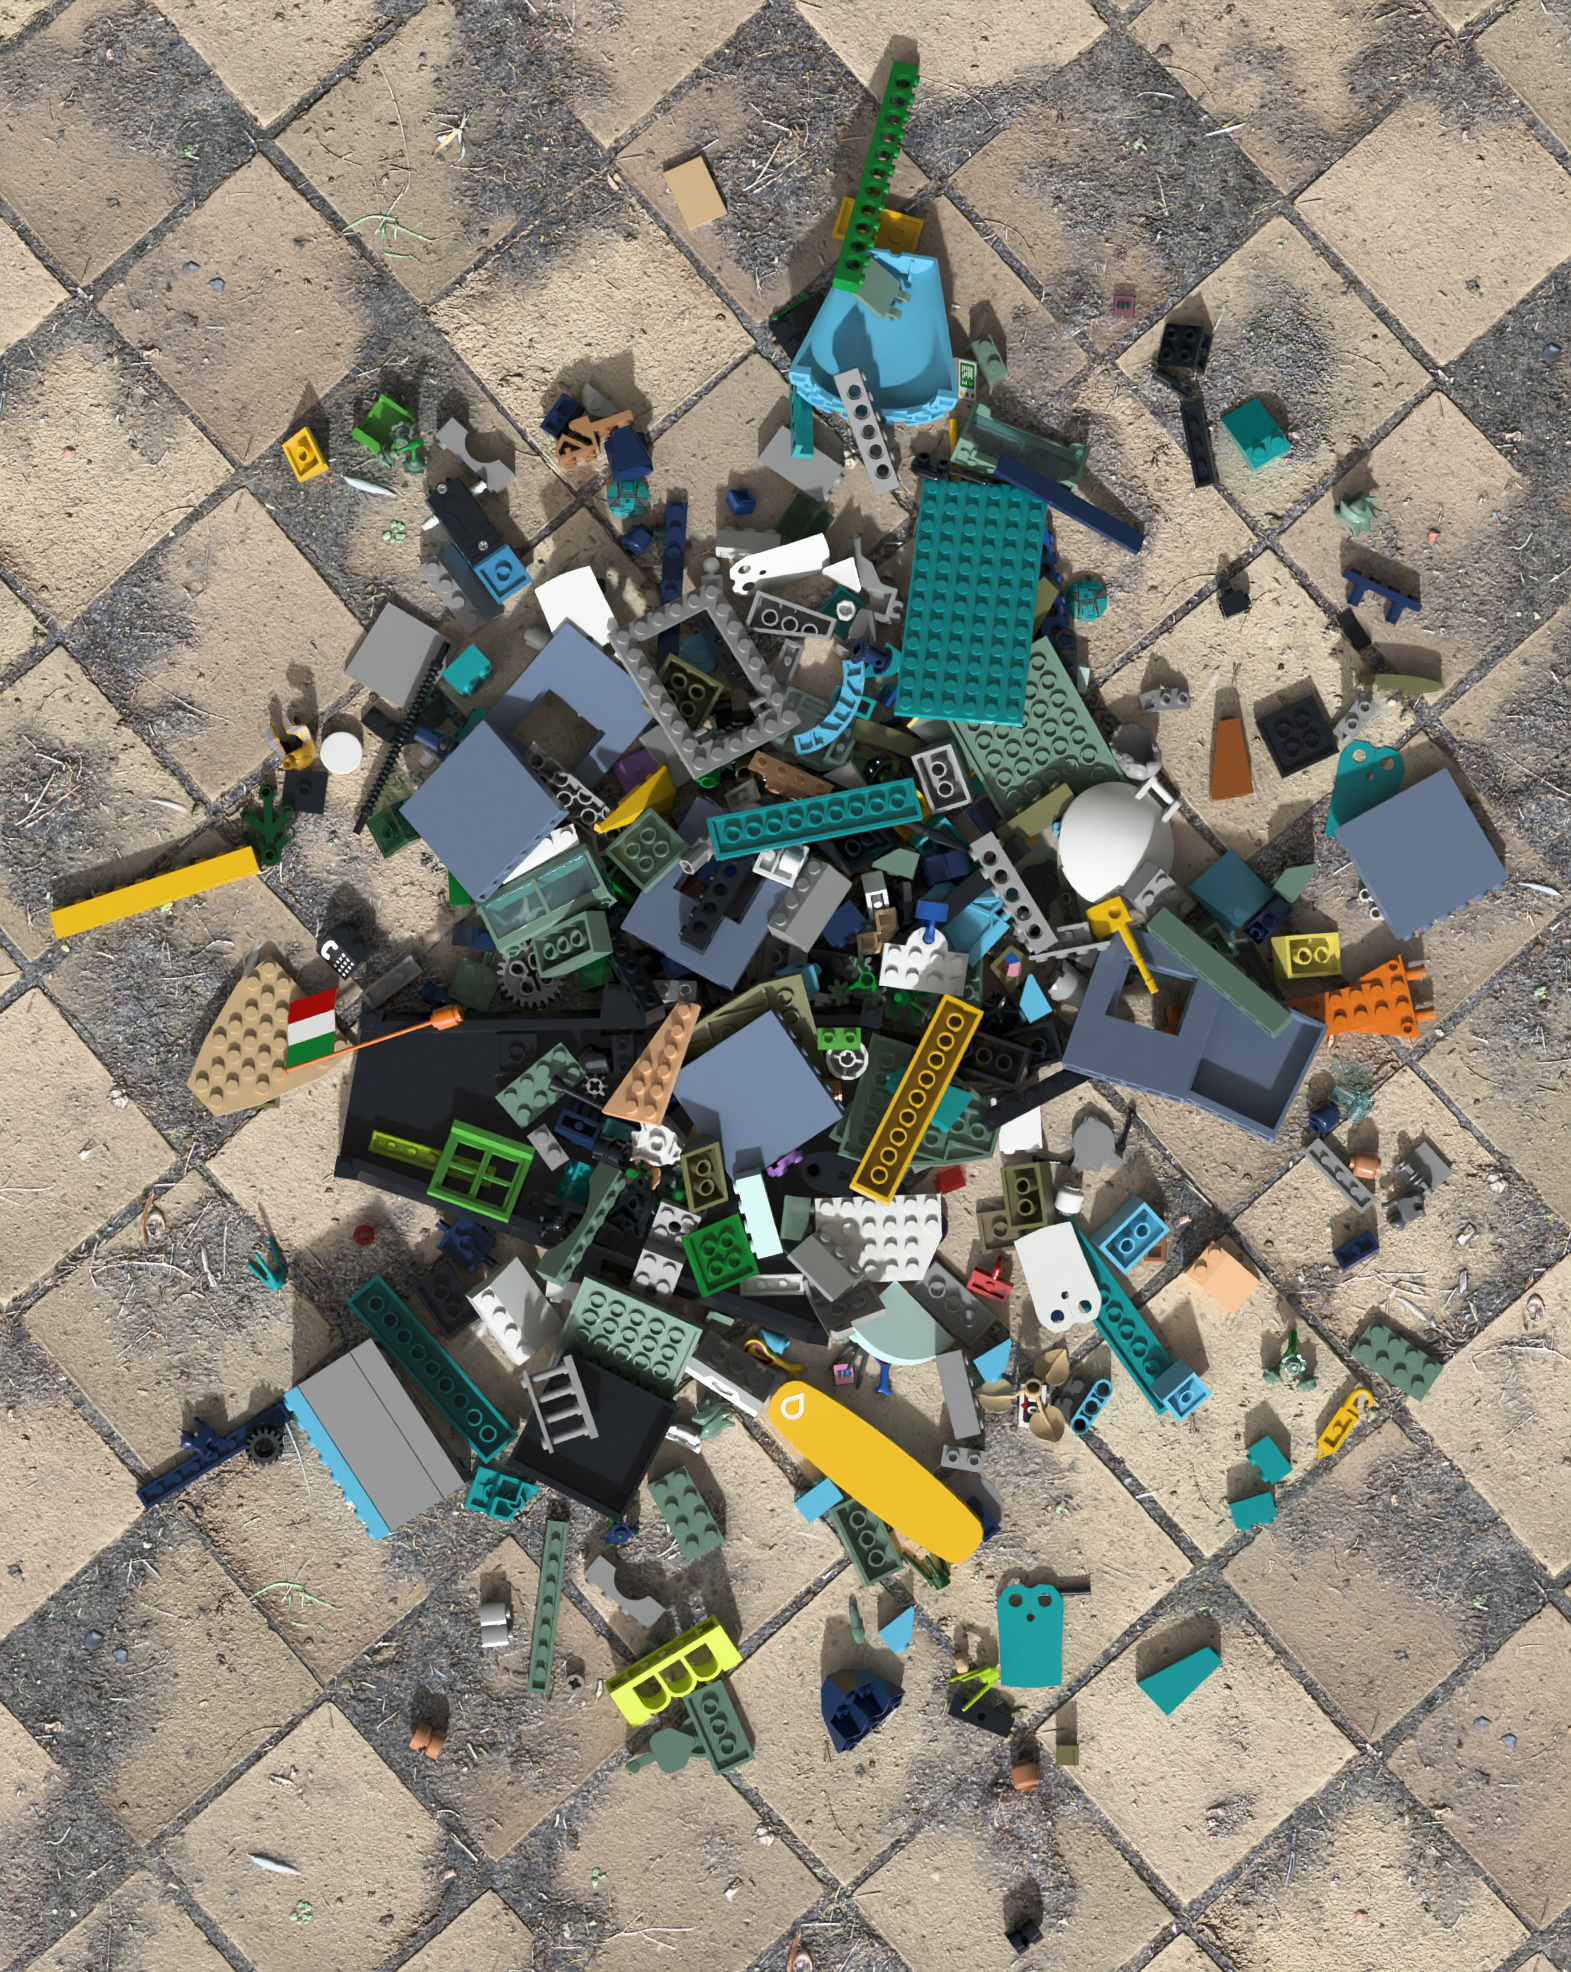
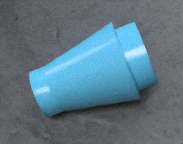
M763 1327L757 1336L762 1338L766 1345L776 1354L780 1353L781 1355L786 1351L791 1341L786 1335L769 1330L766 1327Z

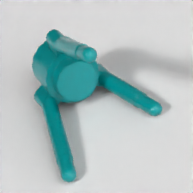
M269 1237L279 1273L277 1269L271 1272L258 1252H255L254 1255L268 1275L265 1277L251 1263H248L247 1266L265 1283L267 1288H271L274 1292L287 1283L285 1277L288 1275L284 1271L273 1238Z

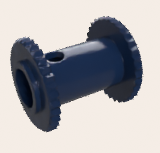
M859 637L851 648L850 661L853 664L864 661L873 666L874 674H883L889 668L892 661L893 653L891 648L884 647L880 651L869 645L868 637Z

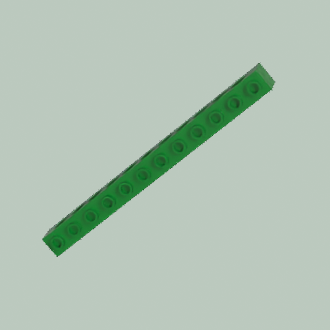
M897 61L893 62L836 267L832 288L857 294L859 286L863 287L866 274H862L863 269H868L871 256H868V251L874 248L876 238L873 237L874 231L878 232L881 222L877 218L879 213L883 214L886 201L882 200L884 195L888 196L891 183L887 182L889 177L893 178L896 165H892L893 160H898L901 147H897L898 142H903L906 129H902L903 124H908L911 113L907 109L909 105L913 106L915 93H912L913 88H918L920 76L917 75V66ZM863 212H870L871 214H870V215H867V214H864ZM858 230H865L866 233H861ZM854 248H859L862 251H855ZM853 266V267H855V268H857V269L852 270V269H849L848 267Z

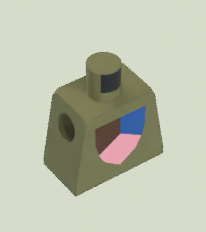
M994 944L986 952L995 960L989 966V969L1009 995L1038 966L1034 960H1029L1028 956L1011 945L1003 951L997 944Z

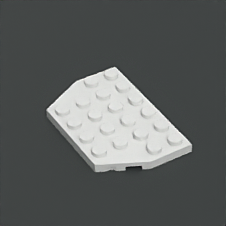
M941 1194L894 1195L889 1207L867 1196L813 1198V1203H815L814 1232L821 1229V1232L828 1233L831 1239L839 1247L843 1248L854 1262L859 1264L865 1273V1276L859 1283L870 1280V1282L923 1280L942 1237Z

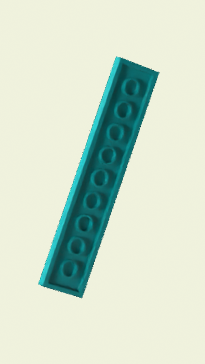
M912 777L709 817L706 819L715 858L718 861L920 821L923 819Z
M1069 1216L1061 1223L1071 1222L1084 1258L1101 1294L1100 1311L1098 1317L1092 1320V1322L1159 1416L1168 1409L1156 1397L1149 1386L1168 1370L1174 1362L1071 1216ZM1088 1300L1079 1302L1086 1313L1091 1311L1092 1305Z

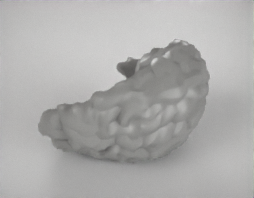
M1127 721L1125 724L1122 723L1114 728L1108 744L1117 764L1127 777L1145 780L1156 775L1162 766V751L1159 749L1158 743L1155 741L1149 728H1144V726L1132 721Z

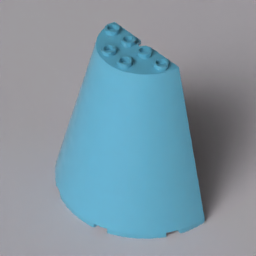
M873 248V250L868 251V255L901 283L900 290L906 291L911 295L907 304L903 301L902 305H899L894 299L890 306L902 311L903 314L898 321L894 318L893 322H890L885 316L878 318L849 292L831 287L790 366V382L797 386L796 392L810 404L829 414L831 409L843 413V419L848 420L832 374L856 365L858 370L862 369L866 378V381L863 382L865 390L870 389L874 401L870 402L873 410L877 409L881 420L877 422L878 426H892L893 422H906L905 426H913L935 421L945 416L946 410H952L958 400V388L938 259L930 255L911 254L907 251H902L900 254H892L888 248ZM850 386L848 393L850 395H857L860 390L859 386ZM865 405L857 406L856 414H865L867 407Z

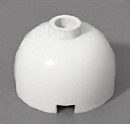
M862 1043L861 1049L828 1050L826 1064L829 1071L835 1077L842 1080H852L859 1077L866 1070L868 1053Z

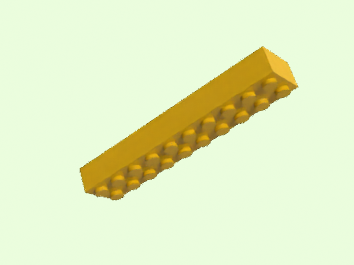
M944 994L850 1184V1189L889 1207L983 1017V1011L949 994Z

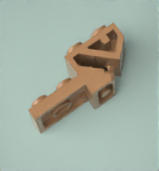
M629 409L590 423L588 416L571 421L569 423V435L562 434L555 447L560 468L565 467L568 470L576 467L578 462L585 460L588 463L596 460L597 456L600 455L596 438L600 440L607 439L612 436L613 430L633 426L634 420L631 410Z

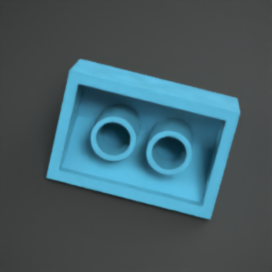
M1134 1195L1090 1240L1122 1273L1126 1274L1170 1229L1142 1199Z

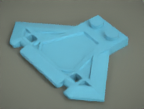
M950 881L934 885L923 898L941 901L956 886ZM991 888L983 892L939 931L944 935L948 943V951L969 954L968 964L972 967L1010 927L1005 922L1012 915L1007 916L1005 912L1000 916L996 914L1002 908L1001 905L1004 902L1000 896L998 898L995 897ZM1009 888L1006 891V897L1009 900L1017 898L1018 893L1016 889ZM1021 907L1017 909L1018 917L1021 916Z

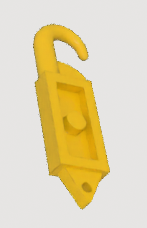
M1357 1387L1348 1394L1316 1441L1318 1443L1317 1459H1321L1331 1453L1335 1454L1359 1419V1411L1353 1405L1358 1395H1366L1369 1401L1367 1406L1369 1408L1372 1406L1373 1395L1369 1389Z

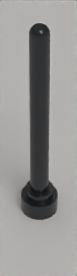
M558 1075L553 1076L547 1089L553 1093L563 1092L600 1111L606 1106L605 1103L566 1085L563 1078ZM612 1116L637 1129H642L640 1122Z

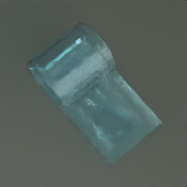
M1340 1080L1327 1098L1346 1109V1117L1356 1124L1361 1123L1375 1105V1101Z

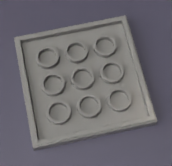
M388 602L344 674L409 713L410 710L408 708L413 706L411 702H414V696L417 697L418 695L416 691H420L419 686H422V680L426 679L424 675H427V669L431 668L429 664L431 660L435 659L443 641L451 644L442 662V670L438 671L439 676L435 677L436 682L433 681L432 683L434 687H430L431 692L427 693L429 697L441 679L442 672L449 666L460 645Z

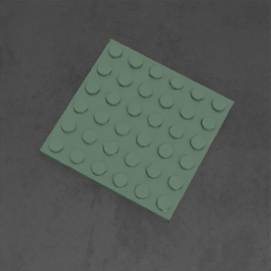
M586 1273L546 1369L557 1365L565 1348L569 1350L570 1347H573L582 1352L581 1357L587 1360L589 1357H592L601 1362V1367L605 1369L612 1367L618 1370L620 1377L627 1379L629 1376L639 1381L638 1386L644 1389L649 1386L658 1391L657 1396L663 1399L668 1396L673 1399L705 1326Z

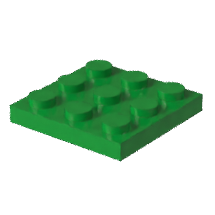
M738 1213L731 1214L681 1236L702 1297L712 1295L759 1274Z

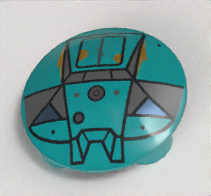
M637 479L623 482L615 481L607 492L609 509L615 516L622 519H633L641 516L649 502L646 487Z
M1080 580L1068 589L1065 597L1066 608L1074 619L1085 622L1093 621L1104 613L1107 607V594L1099 583L1092 580Z

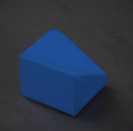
M749 489L729 490L726 503L734 516L751 514L755 508L756 501Z

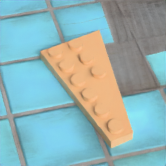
M681 1000L678 1001L601 1112L644 1124L661 1126L701 1006Z

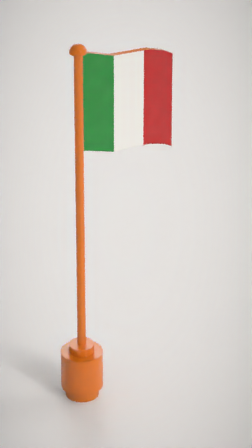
M339 987L291 1002L288 1013L289 1047L286 1066L283 1067L282 1072L287 1075L290 1071L431 1024L439 1030L458 1025L460 1021L464 1020L462 1008L459 1004H450L435 1009L429 1021L334 1052L336 1038L335 1004Z

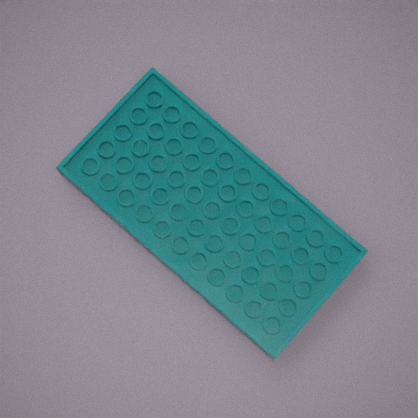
M923 478L894 716L1022 727L1048 504L1013 485L988 483L986 486H983V484L977 482L954 480L934 482Z

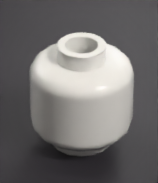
M1065 1183L1064 1186L1058 1188L1054 1205L1060 1210V1214L1071 1216L1072 1213H1078L1081 1210L1084 1193L1079 1186Z

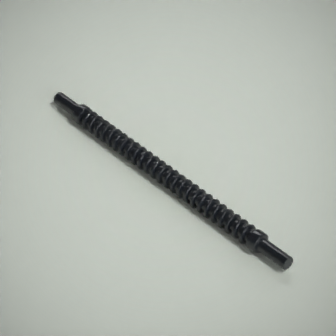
M443 641L435 659L431 660L429 664L431 668L427 669L428 674L424 675L426 679L422 680L423 685L419 686L420 691H416L418 695L417 697L414 696L415 701L411 702L413 706L408 708L410 712L406 713L407 718L403 719L405 723L401 724L402 729H398L399 735H395L397 739L393 740L394 745L390 746L392 750L388 751L389 756H386V762L382 763L384 767H380L381 773H377L379 777L378 779L375 778L376 783L372 784L373 789L369 790L371 794L367 795L368 800H364L365 806H361V814L352 831L353 833L361 834L368 817H371L374 812L375 802L379 801L377 798L381 796L380 792L384 791L383 786L387 785L385 781L389 780L388 775L392 774L391 769L395 768L393 764L397 763L396 758H400L398 754L399 752L402 753L401 748L405 747L404 742L408 741L406 737L410 736L409 731L413 730L411 727L415 725L414 720H418L417 714H421L419 710L423 709L422 704H425V698L429 697L427 693L431 692L430 687H434L432 683L433 681L436 682L435 677L439 676L438 671H441L443 668L442 662L451 644Z

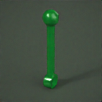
M803 294L796 303L781 313L774 314L772 320L776 322L801 303L810 299L809 295Z

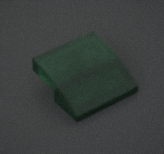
M797 494L774 529L793 542L820 533L824 535L835 517L820 506L810 502L801 494Z

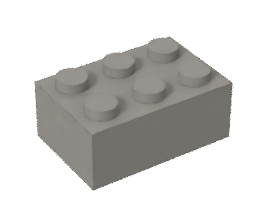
M954 737L913 751L911 758L932 815L973 802L975 794Z
M1148 860L1120 892L1149 922L1163 907L1169 911L1171 909L1180 916L1179 920L1182 921L1195 905L1190 897L1160 867Z

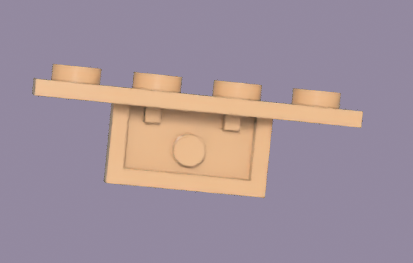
M758 750L748 765V769L767 777L766 789L773 794H779L787 798L789 801L806 799L807 796L816 797L830 794L834 788V785Z

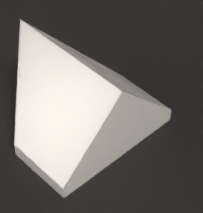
M853 557L823 569V576L837 584H841L857 595L860 594L861 586Z

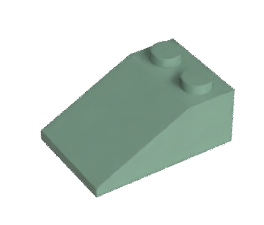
M785 1195L780 1238L804 1241L812 1234V1224L808 1223L809 1216H814L815 1203H811V1198Z

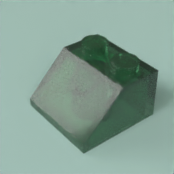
M405 799L388 805L366 821V825L384 859L403 851L422 839L399 811Z

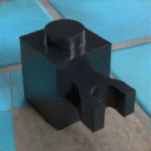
M1228 579L1220 582L1219 586L1224 596L1218 598L1216 602L1224 621L1248 612L1250 609L1249 605H1251L1248 594H1244L1242 589L1233 592Z

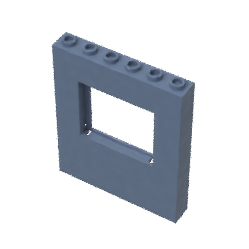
M565 622L481 721L484 719L494 722L522 757H524L529 747L513 735L512 732L549 689L552 690L599 730L591 742L567 768L572 775L591 791L653 716L641 706L644 697L631 676L568 622Z
M697 796L676 833L692 849L695 842L703 834L706 835L709 832L706 822L707 818L732 812L724 807L720 809L714 806L715 803L706 797L701 799ZM746 855L738 856L740 859L746 857ZM806 856L798 876L809 861L808 856ZM678 863L649 892L645 894L641 891L621 925V930L623 933L733 993L769 932L767 923L791 887L763 876L738 921L736 922L725 916L705 954L702 956L680 944L681 937L678 936L683 925H688L691 920L689 915L693 907H698L700 902L680 891L689 874L685 873ZM707 906L704 911L712 914L716 910ZM697 924L694 927L696 932H703L706 929V926L703 924Z
M1130 928L1148 969L1191 981L1193 984L1175 1035L1112 1017L1130 964L1137 966L1119 930L1105 938L1114 937L1115 942L1109 945V949L1100 951L1061 1061L1062 1066L1070 1071L1185 1105L1223 995L1152 936L1148 930ZM1223 952L1227 956L1226 960L1233 964V958L1228 953Z

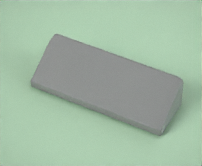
M657 725L638 738L657 765L662 763L666 766L675 789L680 788L693 779L683 761L679 760L680 756L660 725Z

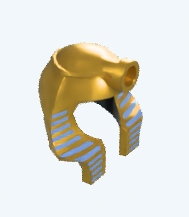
M295 715L294 720H292L291 716L282 719L287 734L297 736L295 742L286 743L281 741L275 726L266 730L268 744L270 748L283 758V767L286 770L306 768L315 760L317 752L315 740L300 716Z

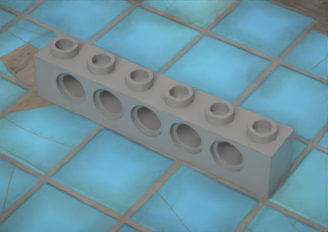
M855 365L832 374L874 493L877 496L900 487L898 481L902 479L898 468L893 469L891 462L895 459L891 448L886 449L884 442L888 440L884 429L880 430L877 424L881 420L877 409L873 410L870 402L874 400L870 389L865 390L863 382L866 381L863 370H858V367ZM858 385L860 388L857 395H850L848 393L850 386ZM865 405L867 411L863 415H857L855 412L856 407ZM872 425L874 431L870 435H865L862 432L863 427ZM877 444L881 446L878 454L872 455L870 453L872 445ZM885 464L888 466L887 472L882 475L878 474L877 467Z
M991 831L969 844L971 848L968 850L974 862L976 860L980 862L982 866L979 869L985 880L989 878L993 886L990 888L995 897L998 898L1000 896L1004 904L1001 906L1006 915H1012L1015 920L1012 925L1017 933H1022L1026 938V941L1023 943L1029 953L1033 951L1035 954H1038L1058 942L993 832ZM987 851L993 852L996 857L995 861L991 864L984 861V854ZM999 869L1004 870L1007 875L1003 882L995 879V872ZM1009 888L1017 890L1018 895L1015 900H1009L1006 897V891ZM1020 906H1025L1029 911L1028 916L1024 919L1017 915V909ZM1032 924L1037 925L1040 929L1036 937H1032L1028 933V928Z

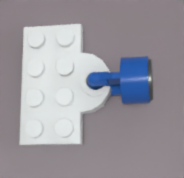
M926 898L917 900L915 918L921 919L920 928L910 933L905 945L884 942L878 985L940 994L946 993L963 997L969 954L948 951V943L944 935L937 930L938 921L947 922L949 904L946 901Z

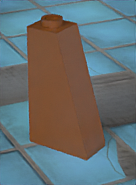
M1233 715L1221 717V721H1218L1216 724L1210 802L1251 795L1254 792L1239 718H1233Z

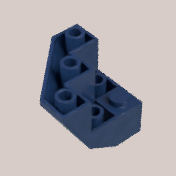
M841 1669L827 1675L821 1688V1713L838 1754L853 1750L863 1738L877 1728L891 1712L902 1704V1698L906 1691L869 1671Z

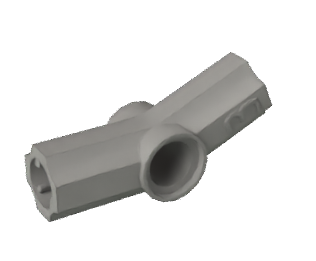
M709 832L706 835L703 834L695 842L692 849L680 860L679 864L685 873L693 875L707 861L711 862L715 858Z

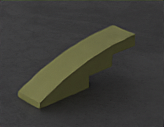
M1373 674L1357 676L1355 678L1356 687L1377 684L1378 692L1399 689L1400 697L1438 692L1445 689L1443 683L1407 675Z

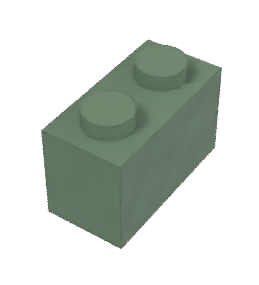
M991 335L971 343L970 350L988 386L1007 377L1008 371Z

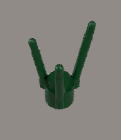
M903 1552V1556L927 1580L930 1587L934 1586L936 1590H940L951 1583L949 1579L951 1574L947 1569L944 1559L939 1557L942 1569H936L928 1555L925 1556L933 1571L929 1576L906 1552Z

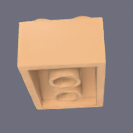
M1214 1241L1208 1243L1184 1272L1188 1278L1231 1314L1236 1312L1260 1283L1258 1279Z

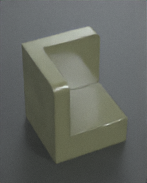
M1056 1743V1765H1074V1767H1079L1078 1743Z

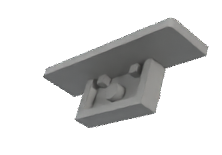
M1089 921L1053 927L1051 930L1058 942L1051 945L1050 950L1041 951L1038 954H1030L1029 960L1035 959L1036 963L1047 961L1050 956L1056 955V959L1068 957V953L1071 952L1081 955L1088 953L1089 949L1092 948L1102 951L1109 949V945H1112L1115 939L1113 937L1093 941Z

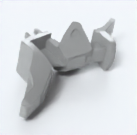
M860 535L853 537V559L862 590L864 589V591L869 592L870 602L858 611L849 629V636L842 645L837 643L832 645V650L844 660L850 659L851 648L854 642L861 636L868 637L869 645L879 649L877 624L890 625L892 622L902 623L903 620L900 618V614L896 613L898 611L906 612L903 603L899 602L901 595L898 589L882 584L873 564L863 557V540Z

